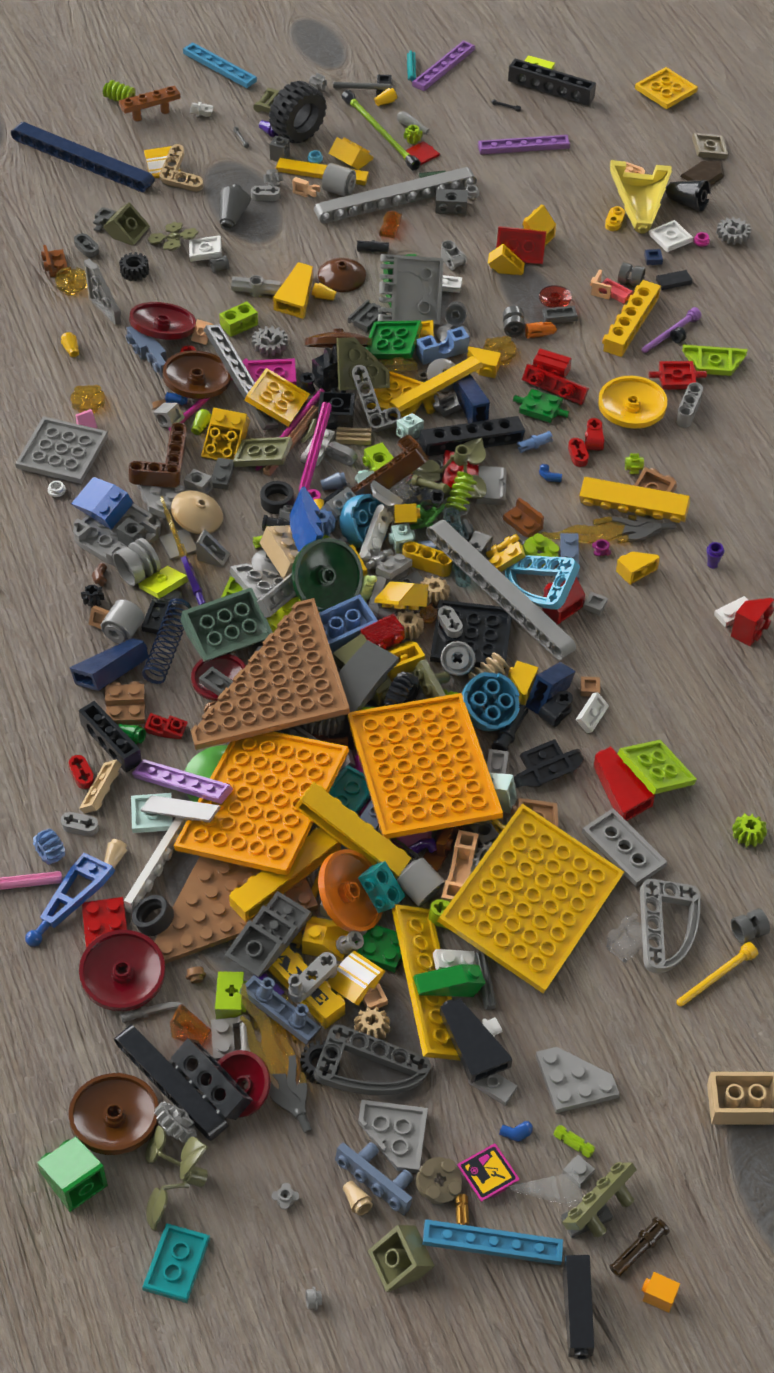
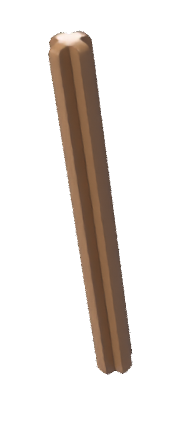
M313 405L288 436L291 437L293 442L290 450L308 429L312 419H316L319 407ZM265 465L263 468L264 475L271 476L279 465Z

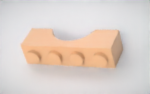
M462 830L458 831L449 876L445 880L441 896L442 900L451 901L470 876L473 864L472 859H474L476 847L478 848L479 834Z

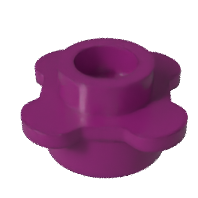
M604 539L594 542L592 544L594 555L609 556L611 554L609 549L610 543Z

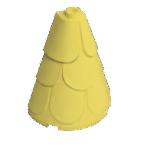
M611 160L610 172L625 205V211L635 231L641 234L646 233L650 230L660 208V201L666 190L665 187L671 175L672 166L656 165L653 175L624 172L626 169L625 161Z

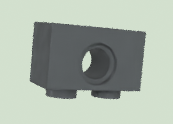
M437 189L435 213L467 215L468 190Z

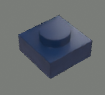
M661 249L645 250L646 265L663 264Z

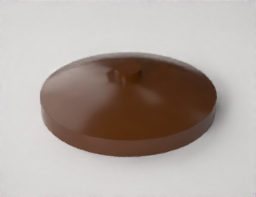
M335 328L333 332L321 333L305 338V346L333 348V345L337 344L336 338L355 337L363 347H371L372 339L356 333L343 332L341 328Z
M195 350L180 352L171 356L163 366L164 383L170 390L183 397L192 399L212 398L223 393L230 385L231 376L220 357L209 352Z
M108 1073L97 1076L83 1084L70 1102L69 1124L74 1137L76 1136L92 1152L103 1155H120L131 1152L145 1144L153 1135L159 1121L154 1114L155 1108L159 1105L158 1099L151 1087L135 1076L124 1073Z

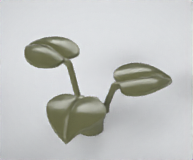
M479 438L458 445L454 455L450 456V459L442 469H440L437 462L428 459L425 464L413 471L412 474L436 483L440 480V474L445 471L453 460L456 465L464 466V472L467 473V462L477 465L485 460L486 452L483 440ZM472 475L477 485H471L475 491H469L468 493L472 495L473 499L484 498L487 491L484 480L478 475Z
M159 1125L156 1126L153 1135L148 1141L145 1152L146 1160L148 1163H154L159 1155L180 1166V1179L184 1183L163 1185L161 1189L156 1187L151 1193L146 1207V1217L149 1226L154 1231H156L157 1224L167 1206L168 1194L166 1190L175 1188L189 1189L190 1185L203 1187L208 1176L206 1169L195 1166L208 1149V1146L203 1144L198 1138L190 1137L181 1153L182 1162H179L162 1152V1148L166 1143V1132Z

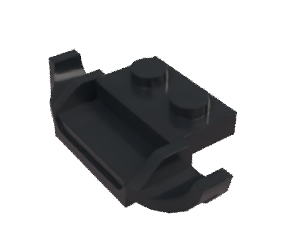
M553 739L522 752L520 758L526 770L514 777L515 788L520 786L540 787L549 781L568 773H573L584 760L580 749H574L563 754L556 739Z

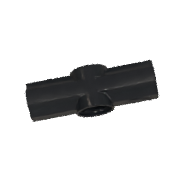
M425 487L410 496L409 504H416V506L421 504L424 510L427 511L435 505H440L444 501L445 494L441 489L430 490L428 487Z

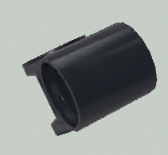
M568 691L558 692L548 703L542 706L538 716L551 726L557 727L572 711V694Z

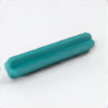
M412 50L407 53L408 80H411V82L416 79V53L412 52Z

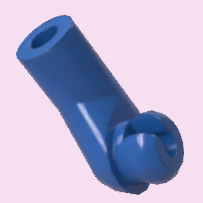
M547 464L540 465L539 474L546 481H562V474L551 473Z
M524 1121L515 1128L503 1124L499 1135L519 1142L531 1135L533 1126L529 1121Z

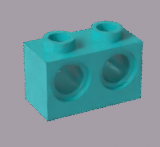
M386 861L370 866L358 877L378 913L394 908L395 904H398L405 897Z

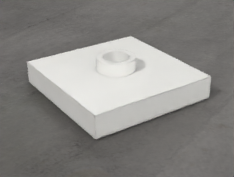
M675 220L649 230V236L666 252L693 242V237Z
M221 236L189 240L190 262L222 258Z

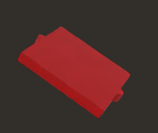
M424 141L405 150L410 155L417 157L421 165L440 156V153L433 146L428 145Z

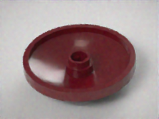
M146 302L138 304L131 309L129 322L135 330L144 335L157 339L176 340L186 338L194 333L196 319L192 313L180 306L164 302Z
M115 930L105 933L91 942L81 957L79 964L81 986L88 998L104 1009L112 1011L137 1009L151 1001L162 987L165 978L163 954L151 938L140 932Z

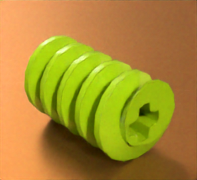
M110 80L109 83L104 85L102 93L104 97L119 102V100L134 97L136 90L134 87L130 88L128 85L125 86L123 83L120 84V82Z
M457 472L458 477L454 479L453 490L449 492L451 497L447 498L448 503L445 504V507L458 512L467 511V508L463 505L470 504L466 498H472V495L468 492L475 491L471 485H477V482L473 480L474 478L470 474Z

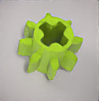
M417 125L408 126L404 132V139H407L409 144H417L423 136V131H419Z
M630 453V457H625V470H630L629 474H639V470L644 469V458L639 457V453Z

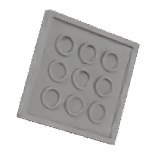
M43 416L15 463L16 469L82 484L104 445L108 432Z

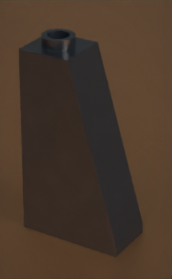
M451 999L440 1006V1016L471 1083L511 1068L512 1058L461 999L455 1001Z
M566 1255L562 1276L568 1357L583 1360L593 1356L594 1352L590 1255Z

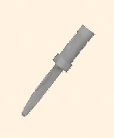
M167 1002L149 1007L142 1006L141 1009L120 1014L123 1023L141 1017L147 1018L154 1013L182 1007V1003Z

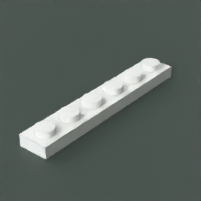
M178 817L174 819L124 900L126 912L132 914L134 908L144 899L146 893L151 891L155 878L159 877L163 871V865L171 859L174 849L173 845L188 819Z

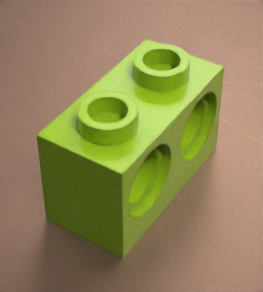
M247 301L219 314L220 325L230 337L258 325V312Z

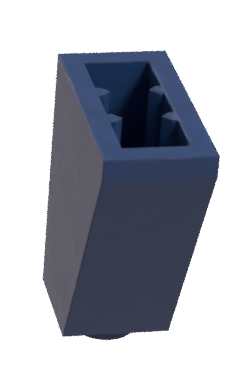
M559 662L538 674L525 706L538 714L542 706L548 703L558 692L566 691L570 687L576 671Z

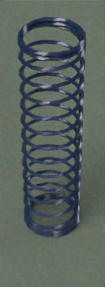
M175 598L170 600L148 660L142 670V676L148 682L161 684L166 680L174 653L179 645L178 642H180L184 627L182 630L179 628L183 625H177L170 621L175 620L181 623V619H177L171 614L181 616L182 613L174 609L184 610L176 607L172 608L171 605L178 603L185 605L189 609L192 608L186 600ZM167 625L177 627L180 631L173 630ZM164 631L167 635H161L160 632ZM166 631L173 632L178 636L170 635ZM163 636L170 637L174 639L176 642L169 641L165 639ZM162 637L166 641H159L158 638ZM161 642L169 643V644H171L173 647L166 646V645L162 644ZM158 648L161 652H155L154 649ZM160 648H165L171 651V653L164 652ZM157 653L164 654L169 658L161 657ZM152 654H156L160 658H153ZM153 659L157 663H151L150 660ZM155 659L162 660V661L166 662L167 664L160 663V662L156 661ZM153 665L161 666L164 669H159ZM149 669L156 670L160 672L162 675L155 674ZM145 670L156 676L164 677V679L161 681L153 680L147 676Z

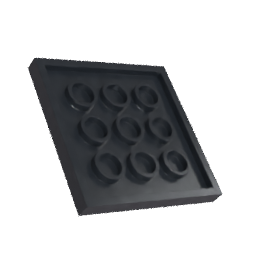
M439 600L430 662L441 663L443 649L446 645L456 641L464 642L472 648L476 657L475 667H480L481 662L487 664L486 658L492 659V653L500 655L505 661L507 660L512 616L501 606ZM449 606L453 608L461 620L463 631L462 635L458 638L449 637L440 625L438 610L441 607ZM454 654L453 656L455 659L453 660V662L462 663L461 658L463 657V655Z

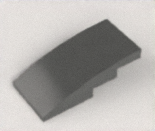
M369 640L362 645L338 673L350 712L361 710L375 696L376 690L387 680V674L399 663V657Z
M277 891L268 905L262 906L253 921L249 920L225 956L260 978L298 935L312 916L311 911Z

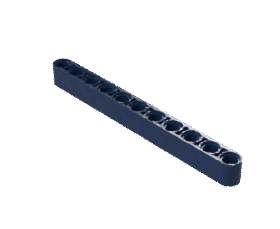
M21 122L11 130V136L17 142L137 191L145 192L155 182L153 175L149 172L28 123Z

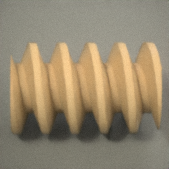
M492 653V659L486 658L487 664L481 662L480 668H474L475 674L472 672L468 673L469 681L483 672L496 674L500 672L505 675L504 668L506 667L510 670V667L500 655Z

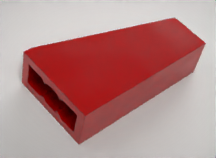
M611 746L596 753L593 767L612 807L626 821L653 806L655 794L647 789L645 784L636 777L635 773L623 762Z

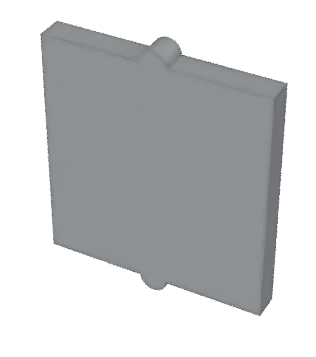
M185 529L176 532L172 531L170 534L159 537L171 561L196 553V544L189 531Z

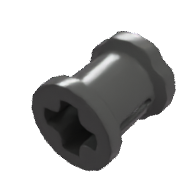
M226 255L223 258L210 259L213 273L222 269L229 270V261Z

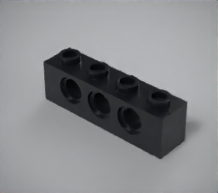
M95 701L78 710L81 725L113 760L117 759L122 764L121 768L125 773L142 762L140 748Z
M187 1038L171 1057L176 1063L175 1068L190 1078L188 1082L194 1088L202 1091L204 1100L214 1104L217 1108L216 1112L220 1117L236 1120L253 1101L198 1041ZM198 1062V1067L195 1070V1064ZM212 1076V1082L209 1085L208 1080ZM226 1091V1097L223 1100L222 1094Z

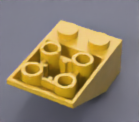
M213 407L201 457L217 460V458L234 460L242 439H245L250 424L248 415Z

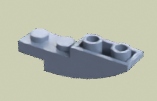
M126 327V340L129 345H132L134 353L138 354L141 360L147 358V361L152 363L154 371L158 372L161 378H163V366L167 361L164 348L152 337L138 332L133 327Z

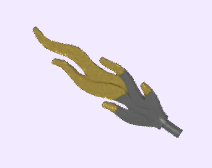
M628 515V519L612 516L594 519L593 525L595 526L574 525L556 533L541 532V534L550 539H560V533L588 534L579 535V542L593 544L599 539L610 542L618 538L617 543L621 544L644 541L657 533H661L662 530L675 529L676 525L675 522L661 523L660 520H653L639 515Z
M243 983L241 987L243 1006L255 1019L261 1032L260 1043L256 1039L251 1022L244 1016L240 1017L246 1026L250 1051L263 1059L269 1073L279 1084V1089H277L272 1082L270 1083L269 1096L279 1107L291 1113L295 1119H298L304 1133L310 1132L312 1128L305 1115L307 1114L306 1099L308 1092L306 1076L303 1072L300 1073V1080L297 1086V1061L292 1047L285 1037L280 1035L281 1043L287 1051V1055L279 1049L273 1036L269 1017L249 1000L246 984Z

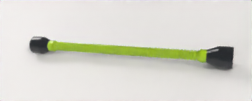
M345 90L342 93V99L345 103L352 105L403 156L407 166L412 171L420 167V160L407 153L358 103L355 94L351 90Z

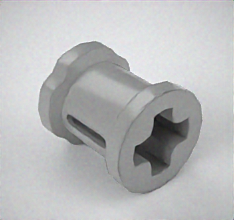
M351 931L347 936H340L336 941L337 949L344 955L349 954L353 949H360L364 944L363 936L358 931Z

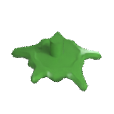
M421 504L417 505L416 508H420V519H417V523L410 524V529L414 530L425 526L427 528L432 526L433 521L445 508V504H442L439 508L434 506L427 511L423 509Z

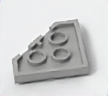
M90 259L85 260L84 267L89 300L115 325L120 324L121 311L100 272L99 266Z
M137 485L138 490L141 491L144 503L147 504L148 512L164 519L171 514V503L174 497L180 492L190 490L181 485L174 488Z
M247 563L230 566L229 573L244 590L252 587L258 600L283 580L276 572L266 569L262 572L253 569V565Z
M558 1047L536 1052V1059L556 1113L619 1098L620 1093L612 1074Z
M361 1100L358 1124L396 1171L419 1172L428 1108Z

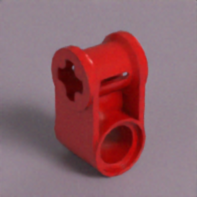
M591 418L587 421V430L585 432L586 449L603 451L604 435L602 422L597 418Z

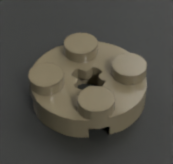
M434 1157L427 1160L420 1167L416 1176V1186L423 1198L426 1197L433 1204L442 1205L449 1203L460 1193L462 1177L452 1159ZM437 1175H439L444 1180L442 1186H440L439 1183L434 1182V1179L437 1178Z

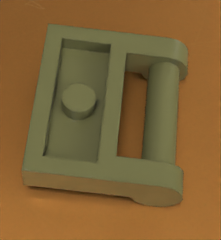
M267 88L259 102L253 105V109L256 112L264 111L269 113L271 111L270 106L274 102L273 99L275 96L277 97L279 90Z
M418 475L412 476L411 485L421 488L420 491L425 487H428L430 490L441 489L445 494L443 499L451 497L449 492L452 489L447 484L428 481Z

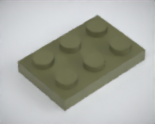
M291 437L242 439L233 460L234 466L284 465L293 443Z

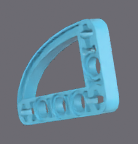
M525 555V558L505 569V577L536 606L559 609L566 601L579 572L580 565L573 558ZM516 574L556 576L547 597H541L523 590L517 582ZM566 580L565 584L560 587L561 583Z

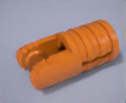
M552 322L525 324V336L527 339L544 337L545 335L557 332V328Z

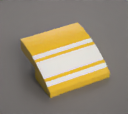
M171 146L144 150L148 172L154 178H160V171ZM170 162L168 165L175 166L176 163Z
M353 951L337 967V975L334 978H329L327 982L332 989L359 1006L369 988H376L385 970L358 952Z

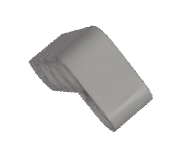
M363 365L355 366L352 370V376L370 428L375 432L397 426V420L401 419L400 411L394 407L381 411L366 367ZM359 371H361V373H362V375H363L364 381H362V382H361L360 377H359V375H358V372H359ZM364 387L370 388V392L367 394H363L361 390ZM374 403L376 407L373 410H369L367 405ZM395 413L398 415V418L392 421L388 418L389 415ZM380 419L382 422L379 426H374L372 424L373 420Z

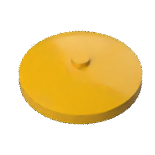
M621 376L610 380L602 387L599 393L598 406L603 416L616 425L626 428H645L654 425L663 418L667 409V396L657 383L647 378Z

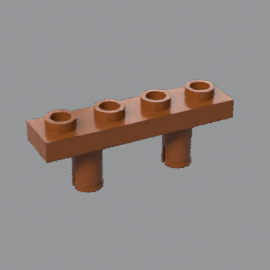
M168 86L167 88L119 100V106L124 114L132 112L134 121H141V109L160 105L161 113L167 114L170 112L169 102L181 99V96L176 86Z

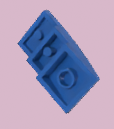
M305 486L301 487L290 512V528L298 552L311 541L322 539L323 533L319 529L322 524L318 517L320 509Z

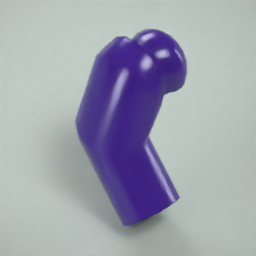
M434 838L420 839L409 847L414 856L425 848H428L431 853L437 850Z

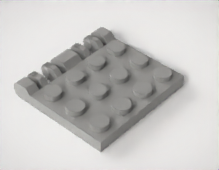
M381 254V262H393V264H380V268L393 269V275L380 274V279L393 280L392 282H379V294L392 295V298L379 297V302L381 303L391 302V308L381 307L378 308V312L391 313V315L378 314V321L433 320L434 325H440L443 258Z

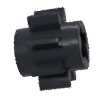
M95 584L85 586V592H81L83 604H87L91 608L93 606H100L101 600H105L102 587L98 588Z

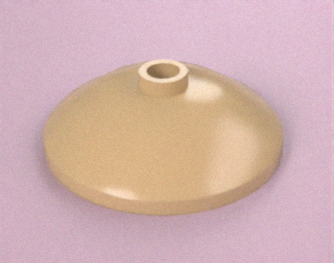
M193 490L180 492L171 503V513L174 520L189 532L201 535L202 531L206 530L211 534L217 531L222 524L223 513L220 506L212 497L203 492Z

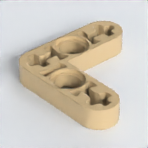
M180 144L171 146L160 171L161 182L195 192L202 190L204 185L200 176L178 171L185 155L183 146ZM170 162L176 163L175 166H169L168 164ZM179 178L186 179L184 182H178Z

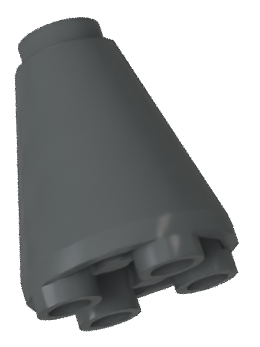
M238 184L221 188L219 194L220 226L224 230L229 231L235 227L251 200V196Z

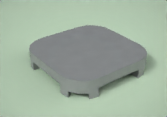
M133 504L112 530L87 515L82 520L76 519L73 533L75 542L81 548L104 562L115 566L113 553L123 547H128L118 541L116 528L124 520L130 518L144 526L146 540L150 544L155 542L160 536L161 523L158 516L150 514Z

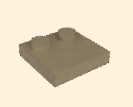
M693 134L692 139L698 157L727 159L728 152L722 135Z

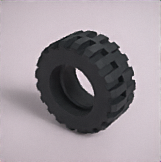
M291 82L290 85H285L284 89L278 92L277 97H274V102L270 106L269 122L273 131L283 138L290 139V143H302V141H307L309 137H313L314 133L320 129V125L324 122L323 118L326 116L325 110L327 105L323 94L307 82Z

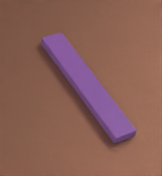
M463 40L412 82V86L425 91L475 50V45Z
M568 135L481 140L478 141V148L481 155L570 149Z
M145 759L132 772L134 778L222 804L233 790L230 784Z

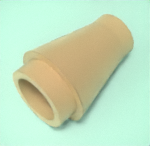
M112 839L107 845L104 862L112 865L115 869L127 852V845L121 840Z
M354 1181L347 1182L343 1186V1191L347 1196L352 1212L357 1213L359 1216L368 1213L373 1206L371 1197L358 1187Z

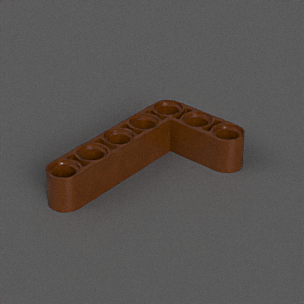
M174 423L171 425L165 463L133 461L129 463L130 483L170 488L180 485L186 447L187 427L185 424Z
M411 435L402 437L397 442L402 453L351 488L352 492L356 496L371 494L373 496L370 487L373 480L386 489H390L428 461V456L420 444Z

